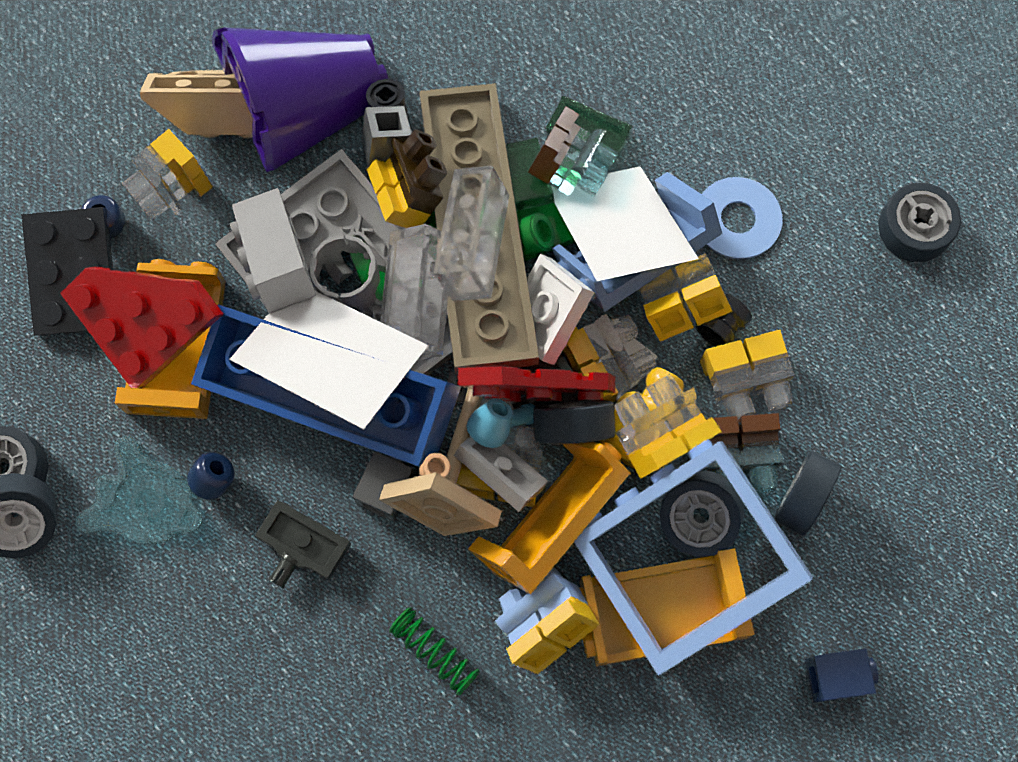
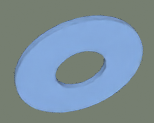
M730 177L713 183L702 193L703 196L714 202L723 233L706 244L715 253L731 259H750L763 254L776 242L782 228V211L776 197L764 185L748 178ZM732 203L747 205L755 215L754 226L745 233H735L728 230L721 218L723 209Z

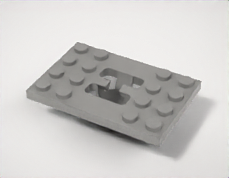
M340 149L281 194L290 214L314 289L350 308L356 307L360 313L428 345L411 367V370L430 375L453 356L442 267L410 229L385 222L376 197L378 194H375L372 184L346 153ZM231 231L215 244L246 282L245 276L250 275L251 271L246 273L237 249L244 246H238ZM342 251L364 254V258L370 259L371 263L369 265V277L360 288L339 296L337 293L327 291L326 286L320 285L321 269L325 270L337 285L353 274L344 262L341 255ZM379 271L392 275L401 286L400 290L386 301H379L374 294L380 281Z

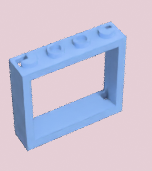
M709 439L702 442L687 453L691 460L681 467L675 469L671 463L653 474L650 478L654 484L641 493L634 487L615 499L614 503L618 508L604 517L599 511L574 541L658 676L810 582L813 577L725 444L720 441L712 445ZM716 461L788 568V571L662 649L594 543V540Z

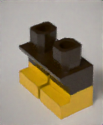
M415 129L406 141L393 137L391 145L394 152L386 162L375 159L367 168L375 194H378L376 197L385 222L418 232L443 200L444 196L439 184L448 172L444 163L430 156L437 147L434 138L427 133Z

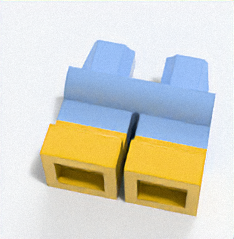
M554 567L532 594H526L525 591L515 588L510 589L501 596L499 601L503 614L495 620L499 628L507 634L511 646L507 648V652L512 664L536 674L542 672L567 651L565 646L568 648L573 647L600 625L579 587L564 579Z

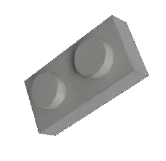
M469 437L459 446L454 454L460 462L518 512L530 503L548 483V480L505 444L498 448H488L477 443L472 437Z

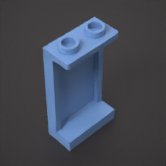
M668 172L655 180L661 200L694 252L723 234L714 202ZM560 244L552 248L557 263L595 292L590 301L594 302L604 312L676 265L596 281L581 251L572 255Z

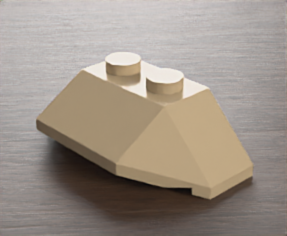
M195 70L172 72L166 75H162V73L147 75L140 90L141 99L187 135H201L206 138H213L219 135H239L244 138H252L253 119L234 74L225 75L222 70Z

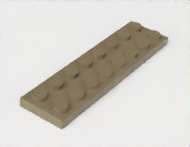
M496 83L419 91L424 133L431 135L437 145L430 156L444 163L448 172L439 184L444 198L436 207L434 213L455 374H458V368L524 367L539 365V352Z

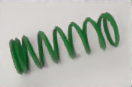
M413 607L407 608L391 625L389 633H392L394 638H401L409 633L405 641L406 649L413 648L421 642L416 652V658L422 659L432 653L427 663L428 669H434L445 661L440 669L438 678L443 680L456 672L450 683V690L458 689L456 696L461 695L478 676L480 670L475 669L462 681L454 685L467 665L468 658L463 659L443 675L450 661L455 656L457 648H453L440 660L431 665L446 642V638L440 639L435 645L420 655L423 647L434 633L435 628H430L409 645L411 638L424 621V617H420L403 631L416 615V610H413Z

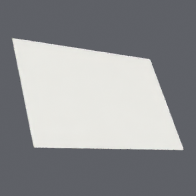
M641 167L546 185L596 281L699 259Z
M315 291L316 296L271 312L264 320L347 349L261 322L230 358L231 361L364 429L428 345Z

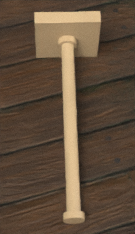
M468 388L446 457L451 466V471L446 478L435 472L384 484L379 500L443 536L498 527L502 511L456 484L462 462L454 454L459 446L471 437L467 431V421L471 414L480 407L483 397L473 396V390Z

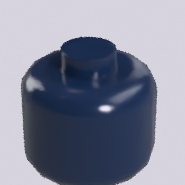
M98 195L88 199L81 209L106 208L110 239L118 236L125 226V215L118 203L105 195Z
M209 452L203 454L195 461L188 472V486L196 496L202 499L214 500L220 498L234 481V466L228 458L219 453Z

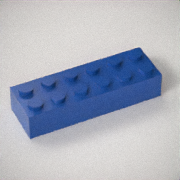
M218 304V307L224 314L210 326L191 382L192 385L416 466H421L429 454L439 453L461 389L460 386L410 369L367 426L362 429L230 360L261 322L344 349L347 348Z

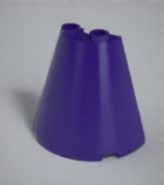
M226 27L216 29L213 32L212 45L224 74H234L252 116V140L266 172L277 169L365 115V108L368 107L367 89L378 80L388 79L384 65H377L374 57V44L368 33L355 35Z

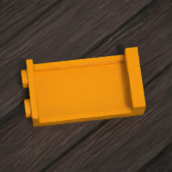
M154 259L151 260V263L137 264L136 271L139 273L161 275V277L198 280L217 305L223 306L226 281L219 269L210 263L192 262L190 266L175 265L168 260ZM210 327L143 389L130 388L127 382L125 388L117 387L115 404L126 414L207 419L211 391L192 385L191 382Z
M602 441L601 443L563 444L573 454V460L504 543L498 546L478 536L468 550L496 576L532 594L629 476L630 472L620 462L622 455L609 443Z
M735 548L718 551L714 556L614 573L662 649L746 597ZM591 575L582 576L580 579L581 588L579 589L600 624L583 638L586 657H594L596 667L646 658V655L598 579L591 577ZM751 618L707 646L748 639L755 635Z

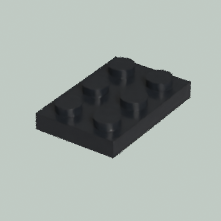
M97 207L21 214L33 335L45 336L87 332L86 327L60 293L85 268L103 267L113 270L110 230L107 226V209Z

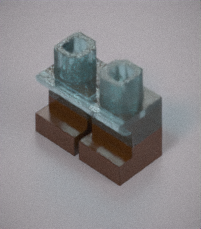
M565 106L527 173L570 196L576 186L594 197L608 175L607 171L614 162L618 152L600 142L605 133L604 130L596 129L591 133L575 124L579 114Z
M779 413L741 416L739 420L737 416L713 418L722 432L709 439L712 445L719 441L725 444L743 473H749L751 485L757 494L774 492L777 489V469L784 462L779 449ZM716 461L701 470L714 472L728 479Z

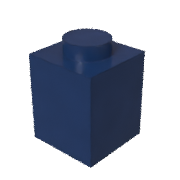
M867 648L816 655L805 659L813 703L876 693L875 684H878L879 681L878 669L874 659L868 657Z

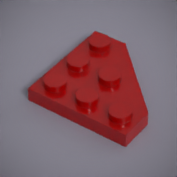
M103 267L85 268L60 293L130 388L143 389L224 314L198 280L161 277V275L139 272H122Z
M518 367L458 368V386L472 389L473 396L485 397L487 400L500 399L506 403L521 402V395H527V399H537V402H561L562 394H578V401H604V393H615V376L604 372H589V376H583V373L571 372L570 370L537 369L536 373H531V370L518 369Z

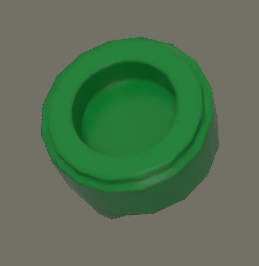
M538 212L522 218L519 224V233L523 256L538 255L551 250L555 243V231L549 219Z

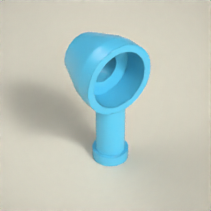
M491 399L471 414L467 421V431L480 445L488 448H498L505 443L511 428L534 423L533 409L535 405L527 403L518 409L512 410L503 400Z

